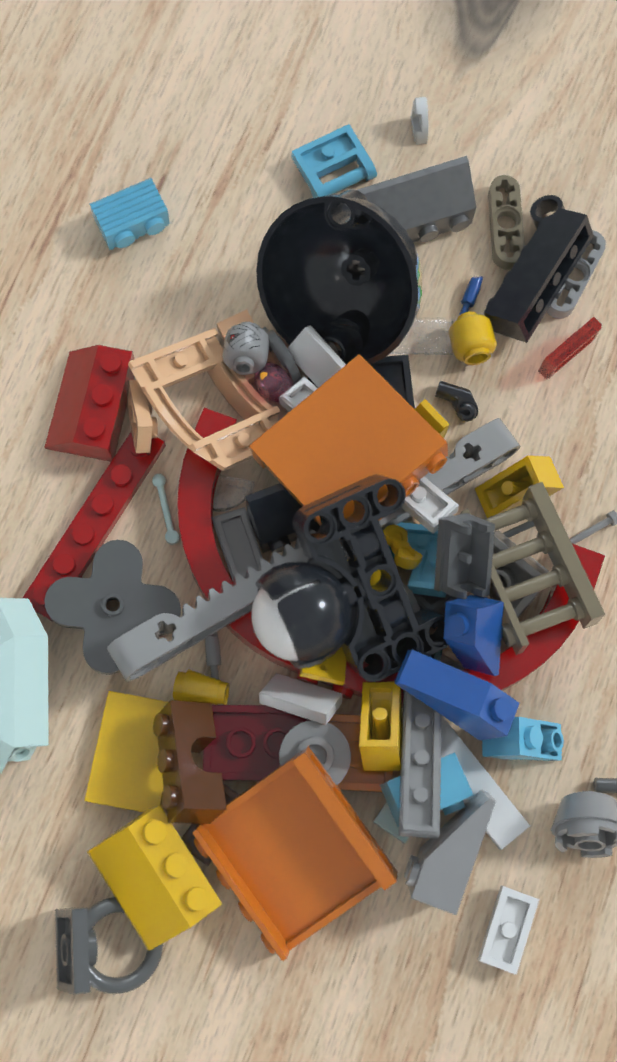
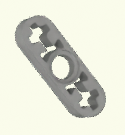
M593 231L594 237L590 243L594 246L587 260L580 258L575 268L583 272L584 279L573 281L568 277L547 310L550 316L561 319L568 317L573 312L606 248V241L599 232ZM565 288L570 292L561 307L556 302Z

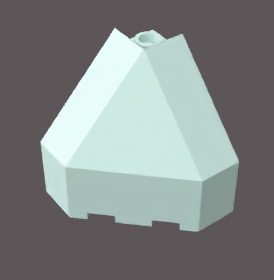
M0 598V773H2L7 762L30 760L37 746H49L48 635L30 600L27 598Z

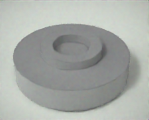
M312 720L302 722L293 727L282 741L279 753L280 766L309 746L332 780L338 785L346 776L351 761L350 747L343 733L330 723L324 725Z

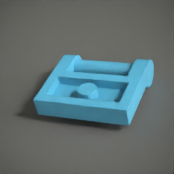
M349 124L292 151L291 158L309 186L313 198L331 195L364 179L369 181L377 177V171L372 160ZM354 161L359 165L358 168L324 184L319 179Z

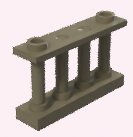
M543 482L528 487L521 506L484 519L495 524V531L525 519L530 522L533 521L538 531L537 538L494 553L492 558L489 596L490 599L504 602L502 639L507 647L512 646L516 655L523 653L527 648L529 642L526 636L572 618L576 621L579 620L583 629L596 625L605 616V612ZM469 509L461 511V514H470ZM539 552L548 553L554 565L552 571L504 589L496 568ZM557 584L559 587H564L569 597L567 605L519 622L511 602Z

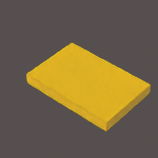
M108 691L85 802L138 812H145L152 807L161 806L164 786L162 772L159 771L157 765L159 744L158 737L155 736L153 731L155 716L168 701Z

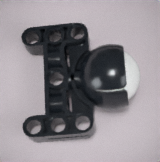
M371 475L305 505L296 512L293 518V528L305 556L308 557V561L286 562L274 566L256 581L258 590L252 606V624L258 640L270 653L290 661L297 669H306L323 663L342 647L350 668L367 681L376 682L398 672L408 650H415L430 656L448 647L444 640L445 615L430 608L413 612L379 523V519L396 512L405 502V489L399 481L383 475ZM383 485H386L388 488L387 497L382 502H379L377 498L378 491ZM353 500L355 505L354 512L348 518H344V506ZM319 516L321 526L317 532L310 534L308 530L309 523L314 517ZM380 570V580L371 586L370 578L372 574ZM438 621L437 630L432 635H429L430 627ZM406 637L405 646L400 651H396L399 640ZM369 654H374L372 663L363 668L364 659Z

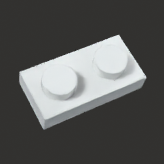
M500 886L478 961L517 975L539 899L508 887Z

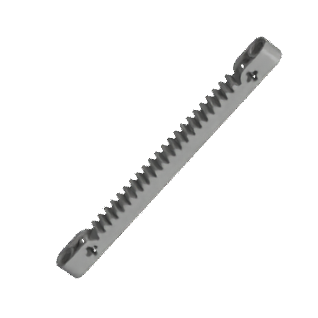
M501 418L494 419L461 438L457 442L454 452L451 453L450 457H446L447 461L444 466L434 474L429 472L425 477L448 495L510 458L520 449V445ZM401 507L396 512L379 520L382 530H384L388 525H398L411 517V515ZM311 530L309 533L313 534L315 531ZM297 538L295 548L287 544L282 555L276 551L273 552L270 563L265 559H261L258 571L249 566L247 567L245 578L238 573L235 574L233 586L223 581L220 593L211 588L208 594V601L201 596L196 597L195 609L185 603L183 605L182 617L171 613L158 614L115 639L109 644L107 650L127 682L135 680L251 612L258 590L256 581L265 572L274 566L286 562H307L308 557L305 556ZM164 630L166 634L172 633V641L168 642L165 638L159 639V632Z

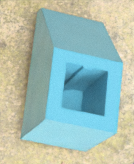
M514 717L508 736L482 740V757L508 760L562 761L564 739L561 733V724Z

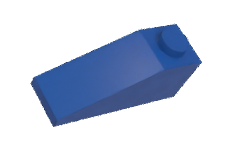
M415 650L407 651L394 682L479 741L508 736L519 706L518 701L492 683Z

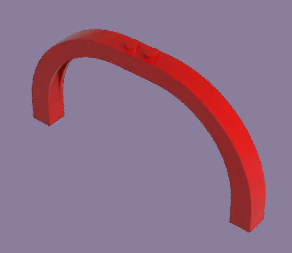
M204 407L195 431L205 438L236 424L237 419ZM187 448L178 487L179 529L185 555L194 580L204 599L208 601V594L211 588L220 593L223 581L233 586V582L221 561L216 547L212 521L214 496L222 470ZM572 543L593 589H595L605 555ZM558 584L551 587L539 615L568 604L569 597L564 587H559ZM252 611L226 626L233 635L259 655L297 673L298 680L316 686L318 682L331 686L332 691L341 693L343 698L352 699L353 695L362 698L363 682H371L352 670L347 663V659L345 683L343 686L301 677L300 669L295 668L290 661L270 653L258 640L253 629ZM572 618L526 636L529 645L523 653L516 655L512 646L500 654L499 675L497 676L470 669L461 671L492 683L503 691L515 685L543 665L563 645L576 628L579 620L576 621ZM363 662V668L370 665ZM399 672L376 682H395ZM401 688V707L403 708V689Z

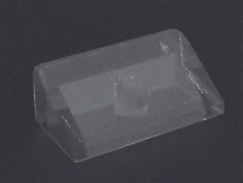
M416 317L413 326L403 341L390 354L453 355L448 331L451 324L455 321L452 318Z

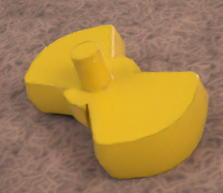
M388 525L383 530L387 544L395 554V564L404 569H415L422 561L423 555L414 550L408 543L406 529L398 525Z

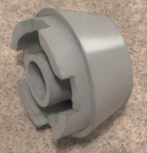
M582 791L563 797L551 827V832L555 836L556 848L563 853L567 851V847L581 850V857L584 858L612 856V848L617 847V801L610 795L594 791Z

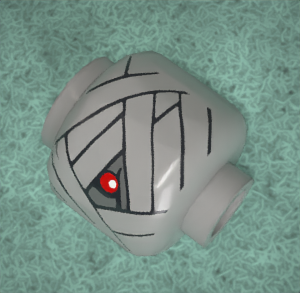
M242 322L232 326L225 336L222 353L224 363L240 375H249L261 371L268 360V334L259 325L252 322Z

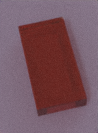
M595 317L590 319L544 359L538 372L545 379H550L596 339L602 329V324Z

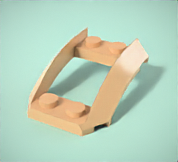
M216 328L131 360L128 363L129 368L148 401L166 426L189 449L222 471L253 458L249 445L278 422V413L281 412L279 407L271 406L252 387L244 375L236 373L224 363L222 357L223 348L216 337L218 335ZM207 371L220 393L244 420L203 438L182 417L164 389Z

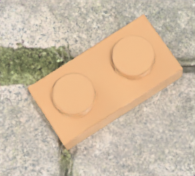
M129 380L127 412L136 453H150L151 439L157 438L158 435L157 418L151 417L153 407L137 380Z

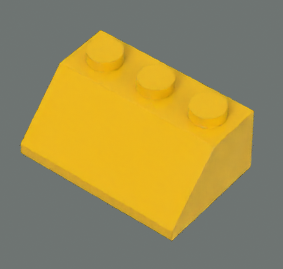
M160 805L148 809L87 851L148 951L191 928L222 905V902L172 823H168L167 815Z

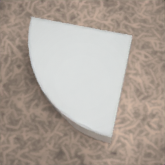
M418 97L413 100L411 123L416 145L427 144L428 141L427 97Z

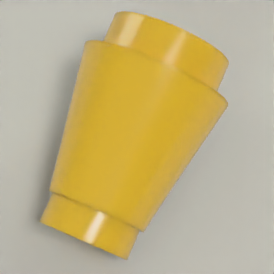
M190 669L186 672L179 671L174 681L173 699L176 701L211 703V705H226L230 684Z

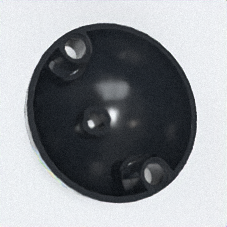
M350 189L339 195L319 196L294 204L279 215L271 224L262 240L256 267L257 287L268 319L288 345H291L305 327L311 325L345 364H348L358 354L369 364H373L395 350L413 326L422 298V270L418 253L413 241L402 225L384 209L368 201L360 191ZM334 342L340 345L342 351L336 348Z

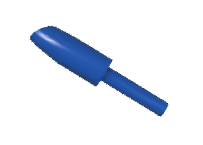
M483 276L471 277L461 301L463 307L460 315L468 312L469 308L474 306L481 288Z

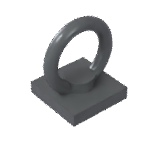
M116 898L104 899L93 905L89 910L88 908L55 909L57 989L72 994L89 993L90 986L109 994H121L132 991L143 985L155 972L161 960L163 944L150 951L147 949L145 959L133 973L124 977H109L100 973L94 967L97 962L98 945L93 927L99 920L109 914L124 913Z

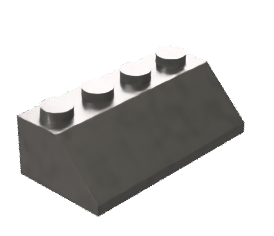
M467 156L357 189L365 195L368 201L376 204L393 216L406 230L413 242L419 240L427 242L433 240L441 233L462 231L472 224L476 211L472 177Z

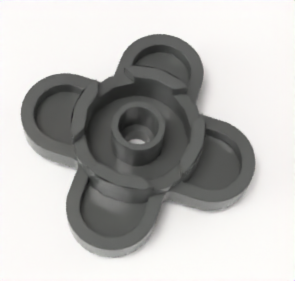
M125 540L109 541L97 550L90 578H61L49 587L45 595V608L49 617L62 627L83 629L85 631L83 655L86 662L94 671L107 675L120 672L107 650L111 642L158 614L171 613L178 617L181 615L180 602L174 592L163 586L148 585L141 582L143 572L141 553L132 543ZM118 600L120 607L116 611H109L106 608L107 602ZM164 630L159 632V636L166 634Z

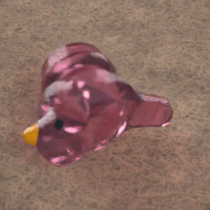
M267 362L262 370L254 373L258 392L267 400L279 403V397L293 386L288 373L278 364Z

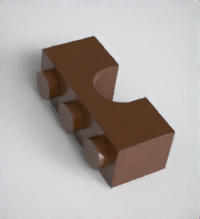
M170 700L155 716L153 731L155 736L158 737L159 744L157 765L159 771L162 772L164 786L162 805L167 811L168 823L210 824L227 810L222 774L206 772L200 769L193 761L191 753H201L216 738L211 703Z

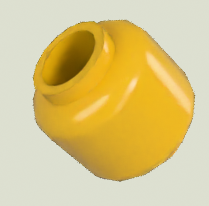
M465 312L459 315L448 330L455 358L465 362L467 365H478L486 362L497 347L490 319L476 312Z

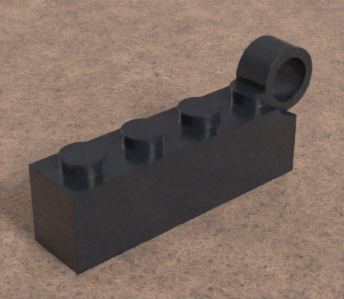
M555 195L542 196L532 204L530 215L537 230L528 244L522 248L520 257L511 271L506 273L502 285L495 296L488 301L484 311L485 316L490 319L495 333L526 343L594 237L587 215L566 210L562 200ZM549 212H555L550 216L542 218L545 214Z

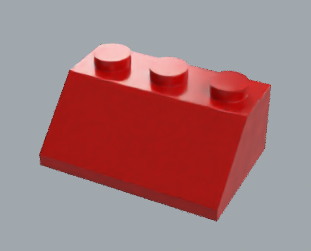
M95 345L69 352L45 449L109 462L112 461L116 453L127 409L129 380H134L135 377L128 366V363L135 359L133 351Z

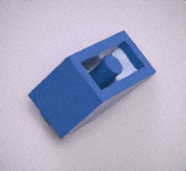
M476 595L467 596V599L458 598L446 602L444 640L464 668L492 676L499 675L504 602Z

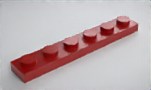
M132 432L129 433L23 596V598L30 600L36 613L53 622L45 608L47 590L54 582L61 578H82L94 559L97 550L103 545L166 447L165 441L158 437L152 438L150 453H136Z

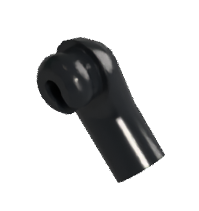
M440 380L435 397L451 401L459 419L467 422L474 420L478 415V406L471 391Z

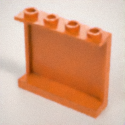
M360 354L249 445L254 460L263 469L267 468L302 507L375 474L399 481L405 489L406 497H408L419 486V480L429 472L434 474L439 471L446 463V457H448L447 441ZM383 485L378 491L377 498L379 502H382L387 497L388 488L386 485ZM353 500L344 506V518H348L354 512L355 505ZM314 517L313 519L321 526L320 517Z
M309 746L226 804L227 810L210 824H199L192 832L196 837L194 838V844L203 857H210L217 867L216 875L221 884L227 890H233L240 900L238 906L244 917L250 922L254 920L262 932L260 936L263 944L270 953L274 954L276 952L282 962L287 959L291 949L380 887L386 890L397 882L398 871Z

